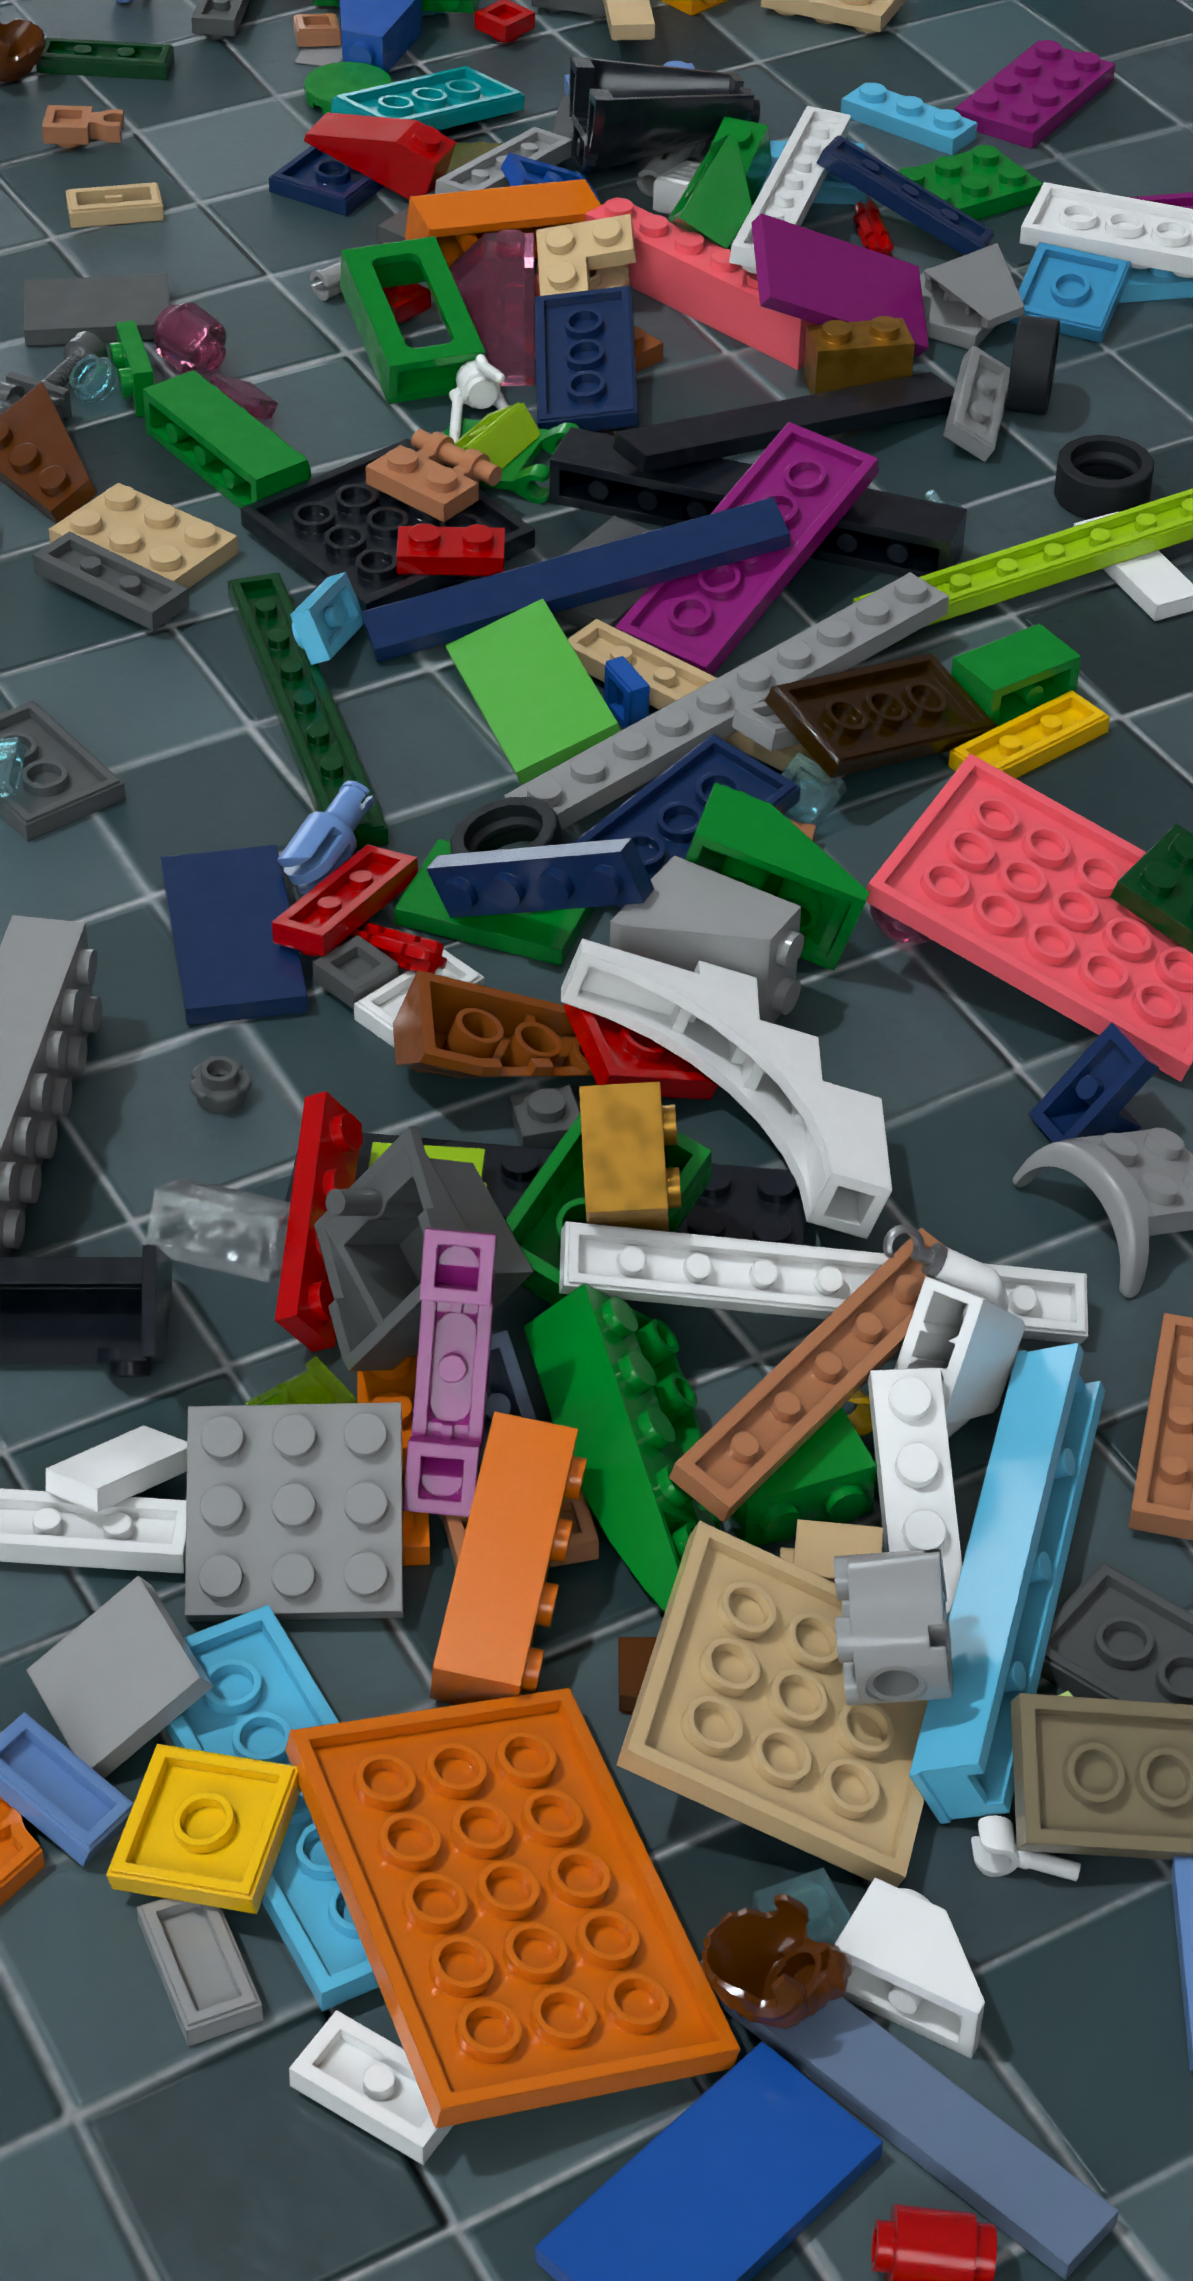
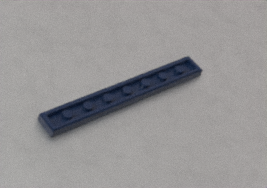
M770 497L361 612L363 625L376 662H381L456 641L542 598L550 611L556 613L791 547L790 533L774 497Z

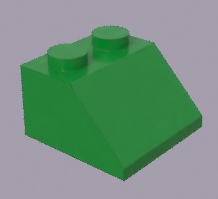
M728 134L712 144L667 219L669 222L690 232L701 234L704 239L725 249H731L733 241L752 208L739 144L735 137Z

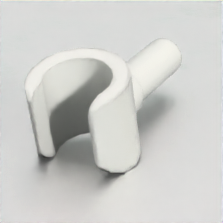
M998 1815L986 1816L979 1820V1836H973L971 1843L975 1864L982 1874L989 1877H1000L1013 1872L1018 1867L1025 1870L1029 1868L1077 1881L1081 1863L1043 1852L1017 1851L1015 1830L1011 1820Z

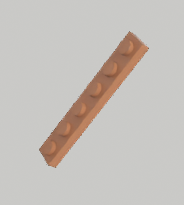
M923 1228L918 1230L924 1238L925 1247L930 1249L934 1243L943 1245ZM912 1238L894 1253V1258H889L697 1441L674 1464L669 1479L724 1523L868 1381L871 1370L881 1369L902 1348L926 1276L922 1273V1264L911 1259L914 1247Z

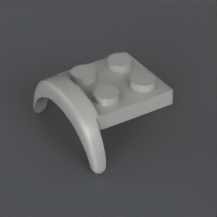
M1156 1127L1149 1130L1107 1133L1105 1135L1071 1138L1048 1144L1027 1158L1012 1180L1016 1187L1021 1188L1028 1185L1044 1170L1050 1167H1058L1080 1178L1094 1192L1106 1210L1115 1232L1120 1256L1119 1291L1126 1298L1136 1296L1144 1282L1149 1255V1236L1193 1230V1154L1184 1147V1141L1177 1134L1166 1128Z

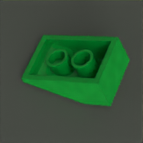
M714 783L685 860L801 906L799 933L804 936V945L799 958L834 971L866 903L869 891L772 804L752 797L743 791Z

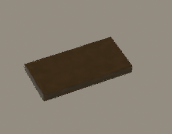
M932 653L772 686L765 699V703L830 778L950 751L997 727Z

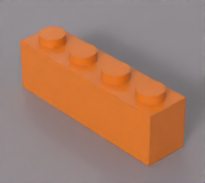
M585 179L410 196L405 238L406 240L435 236L448 267L538 258L536 230L585 222V213L601 206Z
M494 1411L432 1668L430 1699L459 1705L521 1695L522 1691L536 1693L545 1650L532 1647L537 1625L551 1627L559 1584L546 1581L551 1561L565 1563L573 1521L562 1519V1510L565 1498L579 1500L587 1458L574 1456L578 1429Z

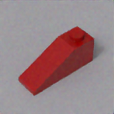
M328 112L305 134L304 142L408 200L410 196L427 195L435 190L436 180L447 174L457 143L441 134L434 127L427 126L418 120Z

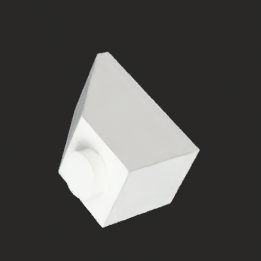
M874 1878L835 1945L839 1946L841 1952L851 1958L852 1974L848 1977L847 1988L842 1997L851 2003L972 2059L978 2048L985 2001L947 1911L932 1904L926 1897L914 1890L907 1888L899 1889L878 1878Z

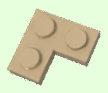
M631 214L536 230L540 296L591 290L589 270L637 263L634 226Z

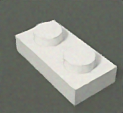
M337 2010L289 2068L290 2086L422 2165L425 2164L454 2126L435 2129L403 2048Z

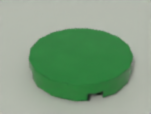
M349 61L330 63L318 67L307 74L304 81V97L308 106L312 109L316 105L322 107V113L326 114L327 112L331 113L332 97L392 83V80L387 72L367 63Z

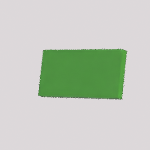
M543 598L445 646L454 666L521 786L621 731L618 722Z

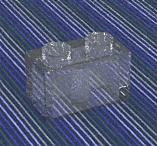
M181 1177L155 1188L146 1245H157L172 1260L269 1283L281 1276L290 1202Z

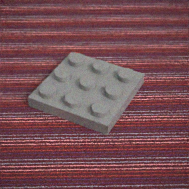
M401 1402L188 1406L185 1618L187 1622L227 1621L268 1604L278 1620L403 1618Z

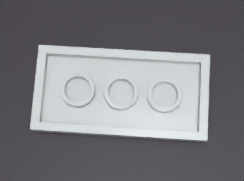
M1044 182L1021 226L1019 243L1034 246L1036 249L1039 242L1130 261L1131 267L1135 269L1155 268L1171 271L1183 278L1193 277V209Z

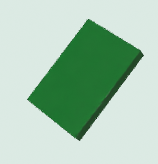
M438 839L395 907V924L562 966L595 907L450 918L426 869L438 855L451 854L450 841Z

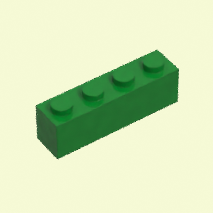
M195 370L143 389L146 433L240 510L244 506L311 479V468L308 459L302 453L296 451L277 436L273 430L268 429L249 414L245 408L240 407L221 392L217 386L212 385Z

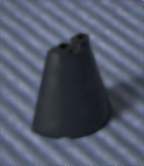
M571 57L569 117H572L573 133H571L570 138L573 139L572 155L578 173L589 174L712 141L724 116L759 123V99H754L755 95L751 89L744 87L743 79L736 73Z

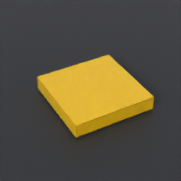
M157 1744L106 1874L111 1888L257 1914L301 1792L298 1784L297 1767Z

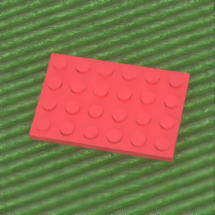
M970 753L868 883L866 889L869 891L866 902L1099 1036L1111 1022L1115 1023L1128 1032L1160 1067L1159 1070L1182 1082L1193 1064V954L1110 898L1117 881L1147 852Z

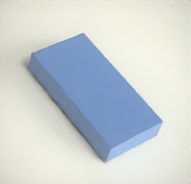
M25 1712L0 1733V1797L84 1867L125 1828L134 1803Z

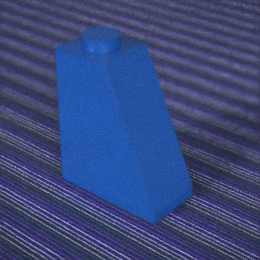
M339 0L342 62L367 63L377 66L388 73L422 34V0Z

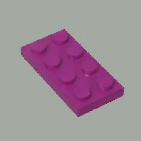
M1038 40L955 107V111L964 118L978 122L977 132L1032 149L1114 80L1115 63L1102 60L1095 53H1079L1063 48L1055 41Z

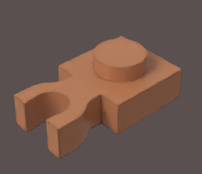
M48 105L42 124L43 143L57 144L64 148H73L81 144L89 145L90 139H99L109 143H121V130H124L125 127L124 110L111 109L93 112V106Z

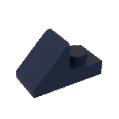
M1111 1022L1028 1115L1053 1143L1071 1138L1138 1131L1141 1126L1124 1106L1160 1067L1125 1029Z

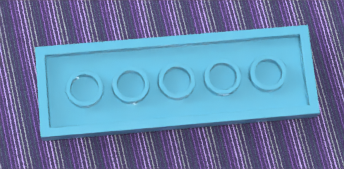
M269 1604L184 1637L213 1688L165 1727L175 1747L291 1765L285 1751L290 1730L339 1723ZM301 1791L262 1899V1904L323 2012L374 1990L379 1986Z

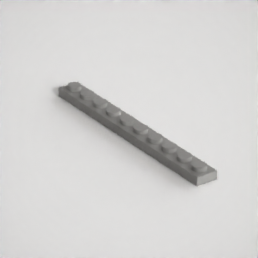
M908 573L505 794L504 799L508 797H531L546 802L557 813L561 829L563 830L659 776L710 735L715 734L721 739H725L736 733L737 730L732 727L735 709L765 701L772 686L843 672L946 615L948 612L949 596L923 579Z

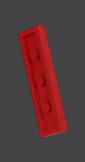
M327 1091L306 1096L304 1099L275 1322L311 1352L335 1347L336 1334L328 1308L334 1301L314 1224L327 1211L326 1197L329 1191L333 1189H349L355 1183L359 1149L363 1142L362 1123Z

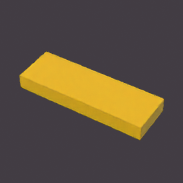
M1071 690L950 750L948 767L956 772L971 753L1016 779L1107 733L1110 716Z

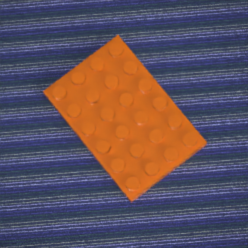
M570 1688L290 1730L285 1749L290 1764L297 1767L298 1784L435 2129L728 2070L734 2067L740 2047Z

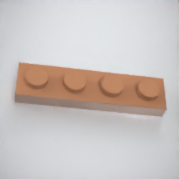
M1164 1313L1128 1529L1193 1540V1318Z

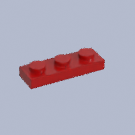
M367 844L272 921L273 943L297 949L302 954L309 956H326L409 886L418 872L417 857Z

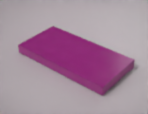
M762 213L751 222L760 306L818 325L830 320L856 322L872 320L879 316L903 318L915 343L914 355L919 357L929 348L919 266Z

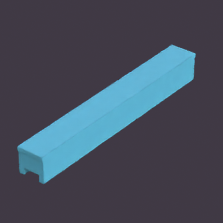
M1079 1342L1029 1352L1027 1350L1017 1351L948 1620L951 1637L952 1698L928 1700L909 1777L940 1824L951 1823V1820L1010 1812L1014 1794L1010 1701L1019 1693H1037L1106 1391L1101 1381L1084 1383L1079 1372L1084 1351Z

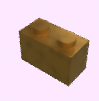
M879 316L868 321L845 322L842 320H830L824 324L807 325L803 378L810 395L912 376L915 343L903 318Z
M660 1082L579 1086L587 1224L669 1232L668 1209L681 1208L679 1167L665 1168L664 1146L677 1145L675 1104H661Z

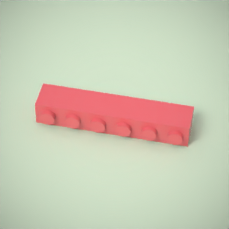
M616 197L609 199L601 206L585 213V221L631 214L637 263L627 264L631 288L796 370L804 367L807 325L818 324L760 306L757 274L744 270L741 265L729 263L730 249H725L704 239L699 233L681 228L669 222L663 216L652 214L625 198Z

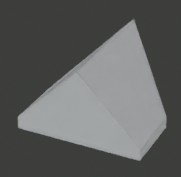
M998 243L924 270L925 289L932 292L941 288L944 291L943 300L945 302H962L966 306L965 315L970 316L974 311L982 316L981 325L986 329L1024 315L1025 306Z

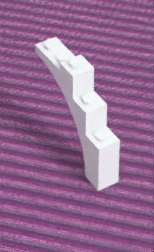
M582 939L561 986V1002L608 1018L648 1037L699 1069L727 1091L761 1125L783 1155L800 1190L806 1221L867 1239L892 1192L882 1098L822 1081L818 1037L760 1020L757 977L700 960L694 972Z

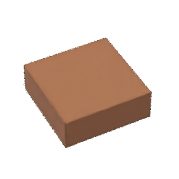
M295 14L293 16V31L298 47L341 46V31L336 14Z

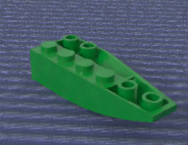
M584 1283L523 1326L553 1424L578 1429L574 1456L587 1458L581 1492L613 1547L645 1591L665 1612L688 1538L698 1522L702 1521L720 1530L718 1518L669 1479L674 1464L704 1436L694 1409L698 1404L697 1396L690 1383L683 1376L676 1353L679 1351V1344L669 1326L658 1318L651 1319L632 1309L621 1298L617 1296L610 1297Z

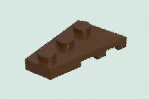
M40 382L0 415V480L57 524L95 496L97 491L70 439L69 433L55 408L50 394L44 383Z

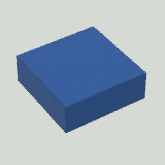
M621 656L606 661L604 701L617 722L625 729L649 716L650 685L625 657Z

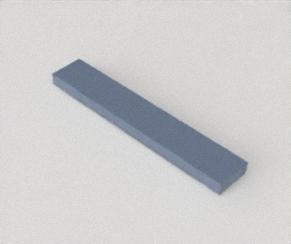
M712 1988L720 2007L1064 2280L1075 2271L1116 2226L1119 2214L1118 2209L844 1997L828 2001L824 2008L800 2021L798 2025L782 2029L762 2023L750 2022L720 2000L719 1994Z

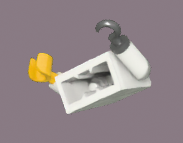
M903 1224L889 1230L884 1237V1254L888 1258H894L892 1250L894 1239L902 1233H907L912 1238L914 1245L911 1259L922 1264V1273L926 1276L894 1369L940 1368L949 1438L971 1418L993 1413L999 1406L1007 1379L1012 1373L1018 1347L1025 1330L1024 1320L1008 1311L1009 1298L1001 1276L996 1270L939 1243H934L929 1249L925 1247L924 1238L917 1229ZM859 1389L848 1400L858 1405L847 1416L859 1436H863L872 1432L873 1429L869 1395L862 1389Z

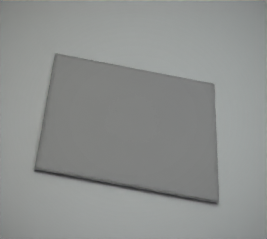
M342 46L303 47L294 63L324 66L340 62L342 59Z

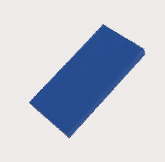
M762 2041L535 2246V2262L556 2281H751L881 2157L883 2141Z

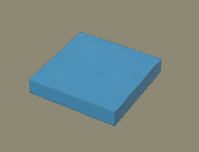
M1039 242L1018 290L1025 306L1024 315L1060 320L1059 334L1102 343L1131 274V262ZM1020 316L1010 320V323L1018 324Z

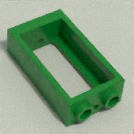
M431 236L341 250L340 289L387 403L393 404L449 395L452 389L457 388L456 375L460 367L468 361L475 360L480 354L485 356V349L436 237ZM427 282L452 341L420 348L407 346L382 288Z

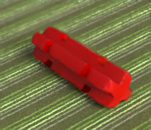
M872 200L866 204H863L861 201L857 202L853 207L855 211L853 221L864 248L893 257L891 251L894 245L889 237L890 235L877 204Z
M373 923L365 924L362 931L355 930L352 936L354 938L359 935L399 964V968L415 973H417V970L434 974L437 968L444 969L447 963V958L442 956L444 946L436 940Z

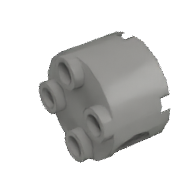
M941 1549L834 1556L836 1595L838 1601L842 1600V1616L836 1617L835 1622L839 1663H843L846 1704L863 1705L952 1698L950 1625L949 1621H947L945 1603L947 1602V1592Z

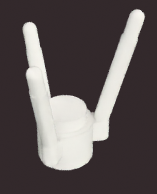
M482 354L478 355L475 360L468 361L460 367L456 375L457 388L449 392V397L452 401L449 437L453 438L454 442L460 439L463 404H467L475 409H485L494 405L500 410L509 406L500 392L499 383L504 382V374L489 364L486 357Z

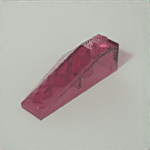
M506 229L498 233H485L448 267L485 349V357L488 363L501 371L505 376L504 382L499 383L500 386H534V233H522L514 229Z

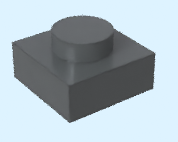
M359 935L313 962V980L353 1009L355 1002L399 976V964Z
M570 1085L509 1094V1115L520 1146L555 1149L580 1113Z

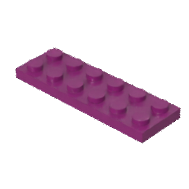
M788 422L711 514L774 497L789 530L791 547L649 586L615 628L713 676L879 474L878 458Z

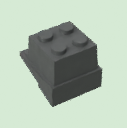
M409 1126L349 1189H333L329 1191L326 1197L327 1211L314 1224L334 1301L328 1308L342 1360L348 1372L393 1370L406 1357L418 1356L422 1305L419 1295L424 1230L426 1227L497 1234L494 1310L534 1272L474 1164L429 1158L425 1152L418 1126Z

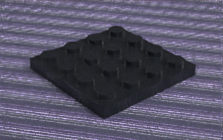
M408 438L241 508V525L318 585L327 577L346 572L362 611L437 591L471 576L397 574L398 526H414L425 523L436 527H467L480 524L490 528H505L504 561L535 547V529L481 490H479V501L446 522H442L366 484V466L390 450L402 445L416 452L419 451L412 447L411 440Z

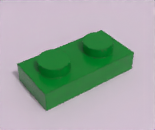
M135 320L116 322L117 342L109 343L113 373H118V383L122 399L130 398L136 417H144L143 389L154 385L153 370Z

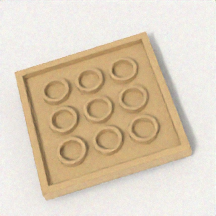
M699 1521L688 1538L616 1765L872 1882L874 1878H878L898 1887L906 1878L924 1804V1798L909 1777L928 1700L847 1705L843 1663H839L835 1624L836 1617L842 1616V1600H837L835 1583Z

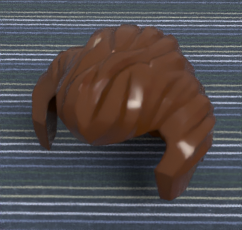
M15 18L8 23L0 22V82L21 79L30 73L33 67L40 61L46 46L45 34L32 21Z
M787 1894L775 1895L774 1904L777 1907L776 1910L761 1912L744 1908L727 1913L716 1927L709 1930L707 1937L703 1939L704 1950L701 1953L703 1958L701 1965L708 1982L714 1991L719 1994L720 2000L729 2008L736 2010L739 2015L744 2016L750 2022L788 2029L798 2025L800 2021L814 2015L824 2008L828 2001L838 1999L844 1995L848 1984V1977L852 1974L851 1958L841 1952L839 1946L828 1942H816L810 1939L806 1925L809 1921L807 1906Z

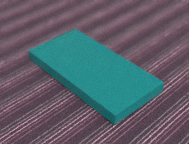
M463 66L332 97L331 113L418 120L439 131L524 110L525 94L468 66Z

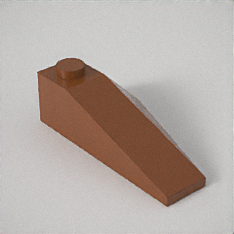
M417 970L393 1022L395 1063L397 1066L410 1068L417 1072L432 1073L454 1079L593 1076L563 1008L564 1005Z

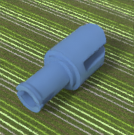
M356 781L344 782L325 812L316 811L309 814L276 860L280 866L284 867V873L288 879L297 885L296 890L302 897L344 864L356 849L357 840L353 831L375 804L373 795L367 796L365 801L361 803L370 792L363 784Z

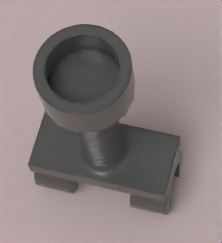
M82 331L65 345L63 353L65 359L41 381L10 372L6 375V382L0 381V401H3L0 405V415L40 382H43L63 422L72 417L69 389L64 387L76 375L90 376L106 363L108 353L104 343L95 334Z

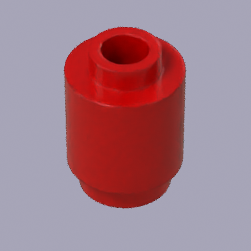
M894 2204L889 2221L876 2219L871 2243V2271L885 2273V2281H994L997 2258L995 2224L977 2222L975 2213Z

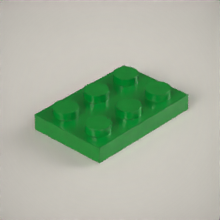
M979 145L968 152L954 156H942L927 164L916 167H904L898 170L904 176L975 220L1034 203L1043 185L1042 182L1029 174L1023 167L1014 163L991 145Z

